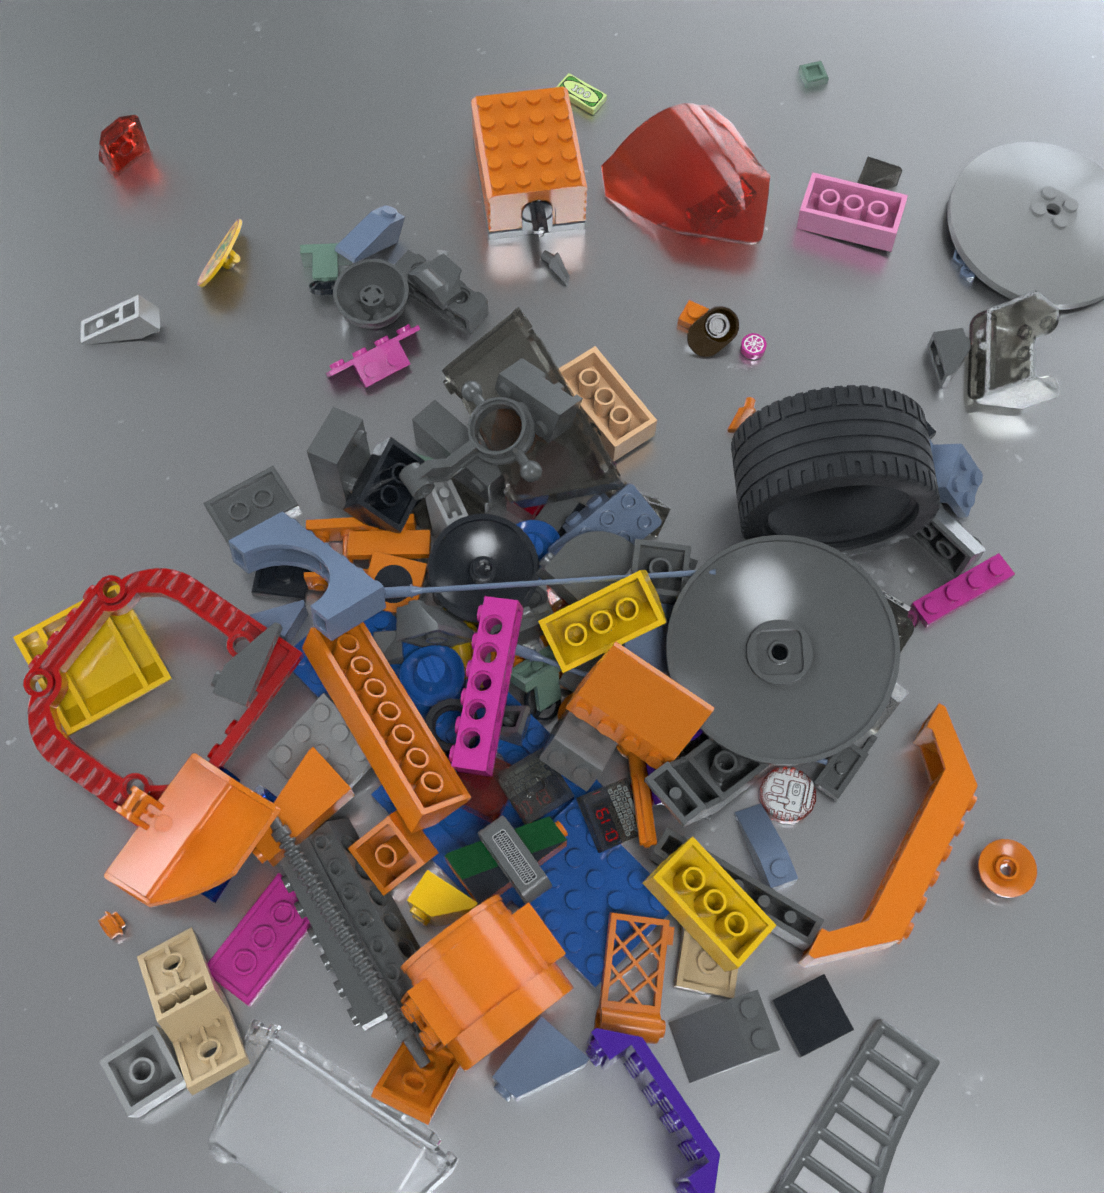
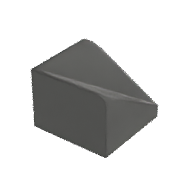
M396 630L373 633L374 640L389 664H402L404 662L403 642L396 641Z

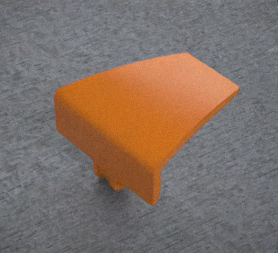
M192 753L158 800L133 785L130 789L132 791L130 796L122 806L118 805L115 809L122 816L138 825V828L104 873V878L148 907L164 905L198 895L222 884L237 874L278 816L281 808L237 782L198 754Z

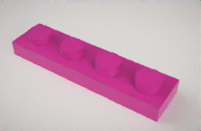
M1000 553L912 602L910 607L924 627L927 628L1012 579L1015 573Z

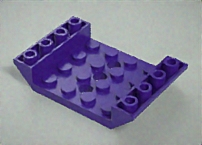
M599 1028L591 1031L586 1043L588 1048L585 1052L595 1067L600 1065L605 1070L624 1056L626 1061L623 1063L626 1071L633 1080L638 1077L644 1086L641 1090L642 1095L651 1107L656 1104L662 1113V1116L659 1117L661 1124L669 1134L675 1133L681 1142L677 1147L686 1161H693L695 1165L675 1179L679 1185L675 1188L676 1192L715 1193L720 1153L644 1039L639 1036Z

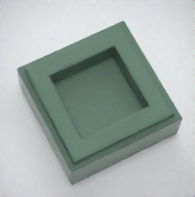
M822 61L799 65L798 72L805 88L828 84L829 77Z

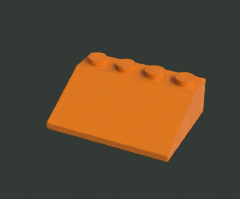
M616 641L578 684L565 707L577 718L584 720L601 734L609 737L626 751L633 753L655 769H658L667 761L669 763L674 761L714 710L713 706Z

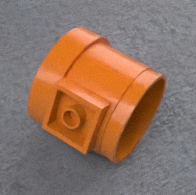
M499 894L487 899L436 935L400 967L408 975L413 985L401 999L403 1006L400 1009L410 1023L415 1021L422 1031L419 1033V1037L428 1050L433 1048L438 1053L447 1046L464 1072L574 988L556 963L566 954L529 902L515 913H512L502 902L503 899Z

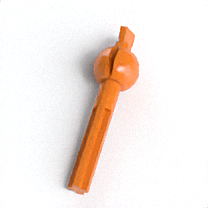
M617 744V751L621 756L627 758L629 762L640 846L644 845V848H650L651 845H657L650 789L644 781L648 776L646 762Z

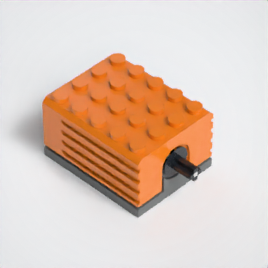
M562 86L475 96L471 100L473 144L489 240L535 234L541 237L544 236V233L585 229L588 188L568 89Z

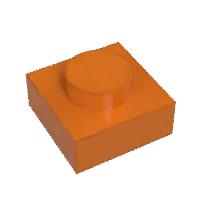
M689 300L679 316L677 324L689 329L709 308Z

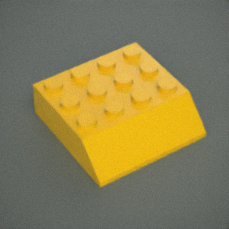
M118 585L111 586L107 591L108 598L116 597L120 592V587ZM84 600L13 637L28 665L36 655H42L48 647L46 643L55 631H60L66 624L65 618L73 608H78ZM134 609L120 616H109L65 673L68 680V691L63 701L56 708L60 723L67 735L70 736L172 680L159 652ZM42 677L37 680L41 689L44 690L48 684L47 678Z

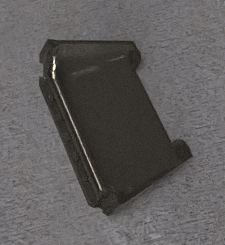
M519 307L442 370L446 377V380L443 381L446 389L451 395L456 393L470 416L476 405L462 397L461 388L463 384L467 381L478 382L482 387V397L485 400L500 397L494 389L499 373L521 358L546 373L545 379L554 385L559 382L564 386L563 391L572 397L575 396L545 344L533 330L532 324ZM581 406L577 411L571 428L549 444L535 433L534 441L525 455L529 460L540 464L542 475L539 480L535 482L525 481L521 477V466L517 461L506 465H498L506 480L504 481L506 488L503 489L505 496L511 504L515 502L521 508L618 490L625 487L623 480L619 478L621 476L620 472ZM497 409L483 419L479 427V433L489 450L501 451L509 448L517 441L522 430V421L517 413L511 409Z

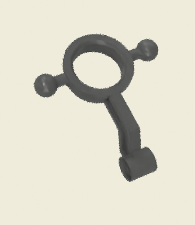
M465 382L461 388L462 397L476 405L468 421L469 441L445 459H432L425 461L421 465L416 462L406 466L400 472L399 478L413 498L419 500L433 491L435 487L434 482L449 481L480 457L485 462L494 465H506L517 461L521 466V477L525 481L535 482L539 480L542 475L540 464L529 460L525 455L535 437V422L528 409L523 404L505 397H494L485 400L482 397V387L478 382ZM497 409H511L517 412L522 421V430L517 441L509 448L501 451H491L482 447L478 432L483 419Z

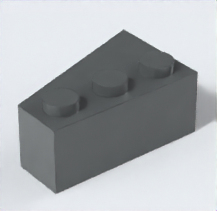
M521 358L499 373L494 389L500 397L509 398L523 404L534 419L535 433L549 444L571 428L583 398L577 394L574 397L563 391L564 386L557 382L554 385L545 379L546 373Z

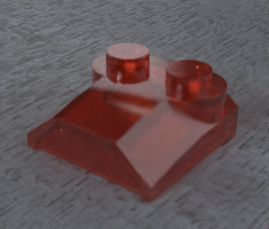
M137 115L118 117L101 131L98 159L107 168L108 173L117 178L150 150Z
M497 757L492 777L457 771V775L471 796V799L459 808L492 823L501 817L511 797L510 793L513 792L509 787L513 785L516 788L514 784L519 782V774L522 772L515 775L513 771L516 768ZM512 771V774L514 776L512 778H509L508 774ZM504 775H505V776L507 775V777H508L509 779L506 780V781H504V779H503ZM518 776L519 780L515 781L514 777ZM513 779L514 783L510 784L509 780ZM505 782H508V787L504 786Z

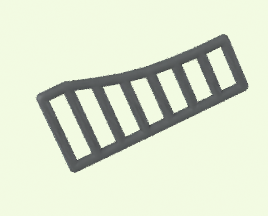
M876 1020L772 1193H807L794 1183L803 1167L810 1170L840 1193H861L811 1156L820 1139L873 1177L870 1193H883L896 1148L919 1099L940 1064L939 1058L885 1020ZM883 1034L925 1063L917 1078H914L874 1050ZM867 1060L910 1089L902 1106L859 1076ZM851 1086L896 1117L889 1134L842 1102ZM835 1113L841 1115L883 1146L878 1164H875L827 1129Z

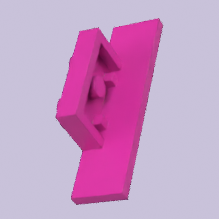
M410 324L396 330L398 336L390 340L388 336H385L375 341V348L367 351L364 347L352 353V360L345 363L342 358L329 365L331 370L326 373L327 377H331L353 365L364 388L410 365L399 341L421 330L419 325L411 328Z

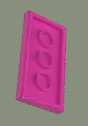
M280 873L276 875L207 963L214 980L249 1007L306 935L307 929L312 927L307 917L301 919L294 905L299 900L294 891L288 893L281 879L283 876Z

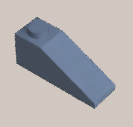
M384 205L375 209L336 245L335 251L356 263L392 246L399 241L405 217L391 206Z
M762 804L735 812L734 815L760 882L775 891L793 886L799 878L789 853Z

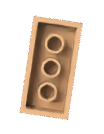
M596 346L553 372L554 385L559 382L564 386L563 391L572 397L577 394L583 398L576 417L613 462L655 436L657 419Z

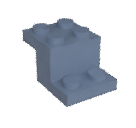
M930 440L940 503H948L958 518H968L971 507L975 503L978 487L982 483L983 474L963 444L933 445Z

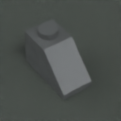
M963 328L933 332L927 345L941 388L948 386L971 349L970 339L966 337Z

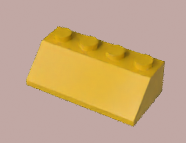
M639 570L538 621L563 673L606 653L615 641L622 645L667 623L658 593L646 570Z
M693 836L666 858L643 881V885L725 972L738 969L777 926Z

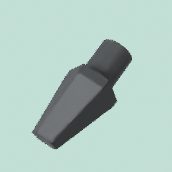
M545 250L541 255V259L549 263L548 267L567 285L570 276L560 254L557 252L553 255Z

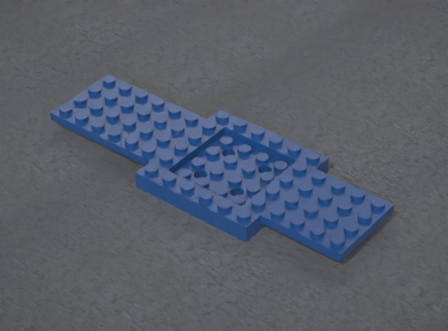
M380 611L365 620L364 624L373 637L374 632L396 630L397 618L390 612ZM306 635L294 646L304 654V658L293 673L319 698L323 693L328 694L302 649L307 637ZM403 642L404 660L411 653L422 647ZM402 664L390 665L400 680L399 671ZM462 686L459 694L454 699H461L464 686ZM508 692L505 706H522ZM411 698L425 721L432 707L424 706ZM479 708L476 711L478 719L485 716L486 708ZM448 711L438 718L435 730L442 741L452 744L456 743L455 723L457 717L461 716L462 713ZM531 715L522 747L499 740L496 755L503 759V764L501 767L493 769L492 777L458 772L454 769L469 792L471 799L436 825L425 828L422 831L439 852L430 861L456 889L471 898L446 863L445 855L447 853L481 841L477 832L502 815L513 829L549 816L554 823L559 821L568 833V836L565 837L567 839V847L540 866L550 880L552 888L530 904L566 954L563 957L595 989L602 982L609 913L665 919L670 912L643 885V881L650 873L619 842L609 846L606 844L593 809L606 804L610 810L616 798L614 800L610 799L611 797L609 796L612 794H608V790L597 779L586 792L545 763L542 767L538 764L539 768L535 770L534 765L529 766L528 761L530 762L531 760L533 762V758H539L550 735ZM480 736L472 748H476L479 745ZM527 764L529 768L533 767V774L543 768L545 772L549 771L551 776L547 778L545 775L546 779L544 778L542 781L540 775L536 776L534 774L535 778L539 777L541 780L537 784L535 778H530L529 775L532 773L527 768L524 771L528 770L529 774L527 776L530 781L534 780L536 782V785H531L530 781H525L524 778L527 776L524 774V771L517 775L513 771L516 768L518 769L519 766ZM512 771V774L514 776L512 778H509L508 774ZM523 773L524 777L520 778L519 774ZM504 775H505V776L507 775V777H508L509 779L506 780V781H504V779H503ZM518 776L519 780L515 781L514 777ZM513 779L514 783L510 784L509 780ZM522 779L525 782L523 785H521L519 782ZM505 782H508V787L504 786ZM517 782L520 785L518 788H516L514 785ZM529 783L531 788H526L525 784ZM383 785L371 794L373 801L387 816L397 810ZM512 785L515 788L513 791H511L509 788ZM524 786L526 791H521L520 787ZM546 787L552 795L554 802L524 819L516 804ZM519 789L521 794H516L515 790ZM514 792L516 797H511L510 793ZM513 886L500 895L503 899L502 902L507 908L512 903L518 909L526 905ZM617 920L615 933L621 941H624L634 930L627 921ZM634 922L638 928L644 924ZM650 924L646 929H644L642 931V934L645 936V938L658 925ZM637 935L625 946L631 953L642 940ZM614 940V948H615L616 946H618V944H617V942ZM622 949L613 955L612 965L615 968L627 957Z

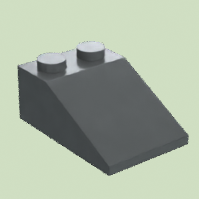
M758 990L669 1022L689 1083L780 1051Z

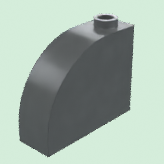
M593 531L583 533L562 544L553 553L549 551L538 563L541 568L536 572V575L542 580L626 575L632 565L634 545L625 538L610 532ZM617 581L548 586L571 605Z

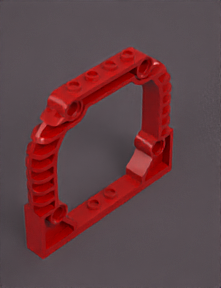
M167 568L146 569L131 573L123 579L115 575H108L100 579L96 585H91L83 595L84 601L80 606L73 608L65 618L66 624L60 631H55L46 643L48 647L42 655L38 654L32 659L28 666L30 670L23 679L24 690L31 696L27 712L28 724L37 750L52 766L105 802L104 804L116 811L115 809L118 805L122 806L130 796V787L136 780H141L144 785L143 791L156 800L160 798L169 784L154 785L148 776L140 773H131L125 777L121 776L78 746L63 731L56 708L63 701L68 691V680L65 673L109 616H120L128 613L143 597L167 598L181 604L228 638L227 650L232 657L238 654L235 651V646L239 641L247 640L251 643L267 629V627L239 610L200 581L181 571ZM113 585H118L120 587L119 594L114 598H108V589ZM281 637L278 638L256 689L258 695L239 721L234 719L224 732L228 736L222 744L216 743L207 755L210 759L208 762L219 770L224 767L304 658V654ZM46 677L48 681L47 687L43 691L38 692L35 687L37 680Z

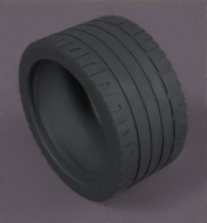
M841 385L834 386V388L823 387L820 390H808L805 393L800 392L795 394V396H787L781 401L772 402L771 405H766L761 410L756 411L739 426L733 435L731 453L740 527L745 540L771 535L798 536L822 542L847 556H854L859 553L864 554L871 550L876 551L882 547L891 546L893 543L896 544L901 542L902 539L915 535L925 528L939 511L940 495L924 411L915 400L898 391H891L888 388L881 389L877 386L869 387L868 385H847L846 387Z

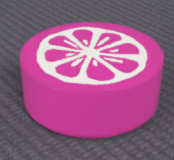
M751 333L742 339L740 350L748 359H759L764 355L767 343L763 336Z

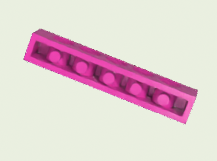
M485 596L483 605H480L478 608V632H475L472 637L474 653L472 660H469L467 663L466 676L469 677L467 688H463L461 693L463 709L461 716L457 717L455 723L456 744L452 745L449 754L451 766L458 772L492 777L524 610L518 600ZM501 624V631L498 634L491 635L492 627ZM497 652L494 661L490 663L485 662V658L489 653ZM483 681H492L489 689L480 691V685ZM479 708H486L485 716L475 720V712ZM480 736L479 745L476 748L470 749L469 741L471 738Z

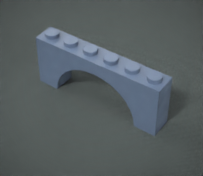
M283 511L229 540L233 562L248 574L266 567L288 565L311 570L324 578L329 586L324 595L310 607L314 627L331 641L386 608L384 597L386 592L379 581L372 579L362 568H357L344 555L337 553L328 543L321 541L311 530L305 529L296 519L289 517Z

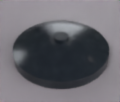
M473 514L451 523L435 540L428 560L430 587L539 580V577L536 575V572L540 569L539 559L531 539L518 525L497 515ZM537 586L435 592L433 594L439 604L451 615L464 622L479 625L477 612L479 606L483 605L485 596L518 600L524 608L532 598Z

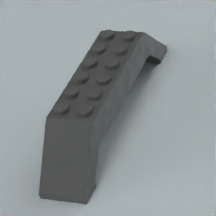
M708 738L686 756L670 763L667 761L647 776L644 781L681 826L685 827L718 812L777 765L758 763L742 758L725 750Z

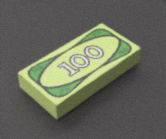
M570 73L557 86L567 88L570 102L591 115H594L607 101L605 93Z

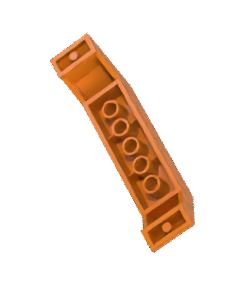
M938 703L924 720L913 741V744L919 746L931 784L862 920L858 924L830 932L821 928L811 946L803 952L798 962L801 966L808 967L885 950L896 943L899 945L903 939L906 940L911 934L914 923L910 921L916 912L919 914L925 906L927 897L923 895L929 887L932 888L940 875V872L936 869L942 861L945 862L953 848L949 843L954 836L958 837L962 831L965 821L961 819L966 811H971L977 800V797L974 795L978 787L944 705Z

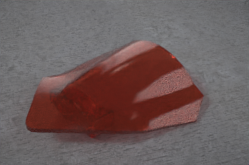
M682 103L658 112L637 127L601 165L606 197L655 225L678 234L746 245H756L762 240L769 196L770 174L758 162L733 123L708 104Z

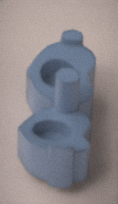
M955 250L953 262L961 267L960 277L965 281L973 282L976 275L968 268L958 251Z

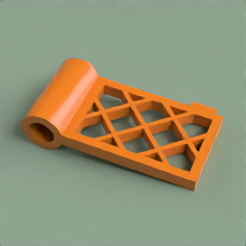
M609 913L600 1001L596 1011L594 1029L599 1028L639 1036L649 1044H657L659 1038H664L666 1024L665 1020L661 1019L660 1008L667 945H673L674 927L669 926L670 920ZM617 920L627 921L634 930L624 941H621L615 933ZM634 922L644 924L638 928ZM650 924L661 925L660 938L651 945L642 934V931ZM638 935L647 949L635 959L625 945ZM614 940H615V941L617 942V944H618V946H616L615 948H614ZM659 946L657 954V952L654 949ZM622 949L631 963L618 973L612 965V958L614 954ZM651 953L657 961V967L655 971L647 976L638 963ZM635 966L644 980L631 990L622 976ZM611 971L615 975L612 979H610ZM654 977H655V985H654V984L652 983V981H651ZM619 980L627 994L619 1001L608 1000L609 987ZM646 984L654 992L653 1005L641 1004L635 996V993ZM632 998L635 1003H628L626 1001Z

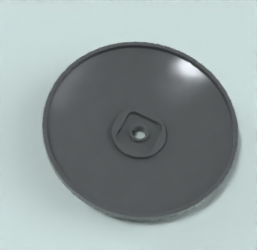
M771 535L752 538L731 545L718 552L696 570L685 584L673 607L666 637V659L670 678L714 707L711 715L700 727V730L708 738L725 750L742 758L770 765L791 766L816 762L833 756L851 746L873 727L884 712L895 689L900 664V641L894 614L886 597L873 578L858 563L839 550L819 541L791 535ZM713 569H716V575L710 574L709 572ZM774 646L784 647L787 651L786 659H775L771 653Z

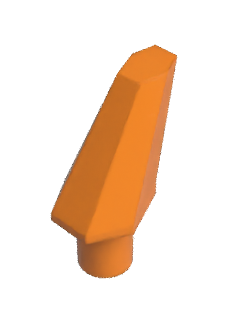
M747 397L744 407L738 408L735 417L727 429L728 432H736L739 426L756 412L754 408L756 400L754 398Z

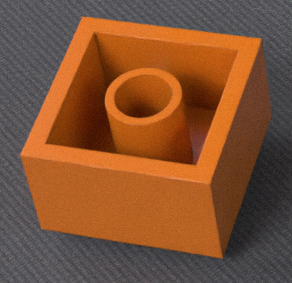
M397 810L348 848L383 896L439 853L422 830L410 833Z

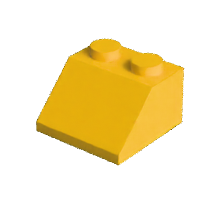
M429 870L425 872L407 899L410 907L409 912L413 914L411 917L425 927L428 923L434 927L452 924L478 906L476 901Z

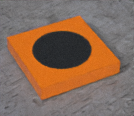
M373 551L367 575L375 581H379L383 587L410 586L412 584L422 588L428 564ZM421 594L413 596V598H385L386 608L382 611L397 614L398 607L408 605L409 601L419 600Z

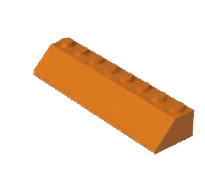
M364 622L332 641L315 627L310 628L302 649L410 833L412 834L436 825L471 799L469 792L451 766L445 753Z

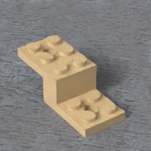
M192 927L137 956L156 1020L173 1043L186 1087L192 1096L250 1064L226 996L211 975L197 934ZM179 962L176 968L169 970L172 964ZM217 1048L212 1056L205 1058L206 1053L210 1049Z

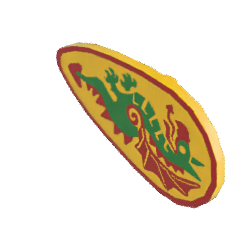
M237 219L202 271L197 285L201 288L216 275L222 266L229 270L240 262V256L236 254L232 247L242 226L241 219Z

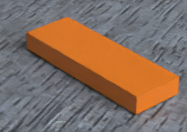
M402 530L399 534L390 531H349L347 556L349 560L371 559L373 551L406 559L429 558L431 552V531Z

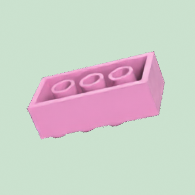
M812 172L800 208L796 229L892 252L908 195Z

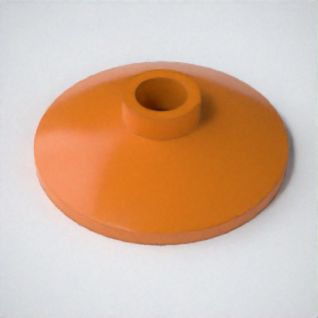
M999 839L989 843L980 853L978 872L982 882L990 891L1002 897L1014 898L1027 893L1033 887L1037 878V865L1033 855L1024 845L1010 839ZM1000 866L1007 867L1008 875L1001 873Z

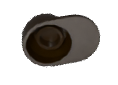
M715 306L709 309L688 330L687 342L690 349L695 354L703 357L717 354L738 334L739 319L736 313L726 306Z

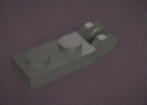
M872 734L867 738L862 749L852 744L833 755L813 783L814 786L837 801L868 757V751L878 737Z

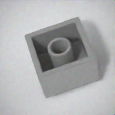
M156 1025L99 1061L128 1117H141L186 1087L175 1049L164 1030Z

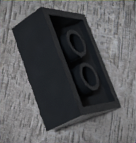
M392 437L380 442L375 446L343 510L365 525L398 534L401 533L417 500L413 498L403 484L399 474L406 466L416 462L421 465L425 460Z

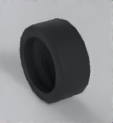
M449 698L439 701L430 709L426 716L425 723L445 755L450 754V749L455 744L446 743L438 737L435 730L436 722L445 712L458 711L462 713L463 705H461V699ZM477 712L474 714L475 720H478ZM479 736L471 738L469 741L470 749L475 745Z

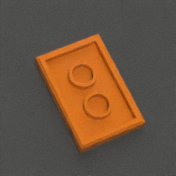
M402 1042L374 1087L371 1097L429 1125L461 1066L448 1048L444 1047L436 1053L433 1048L428 1050L426 1047H423L431 1062L420 1069L408 1048Z

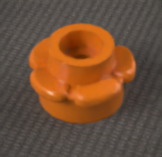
M105 911V916L98 920L105 934L111 940L118 935L123 936L122 928L126 925L117 912L111 914Z

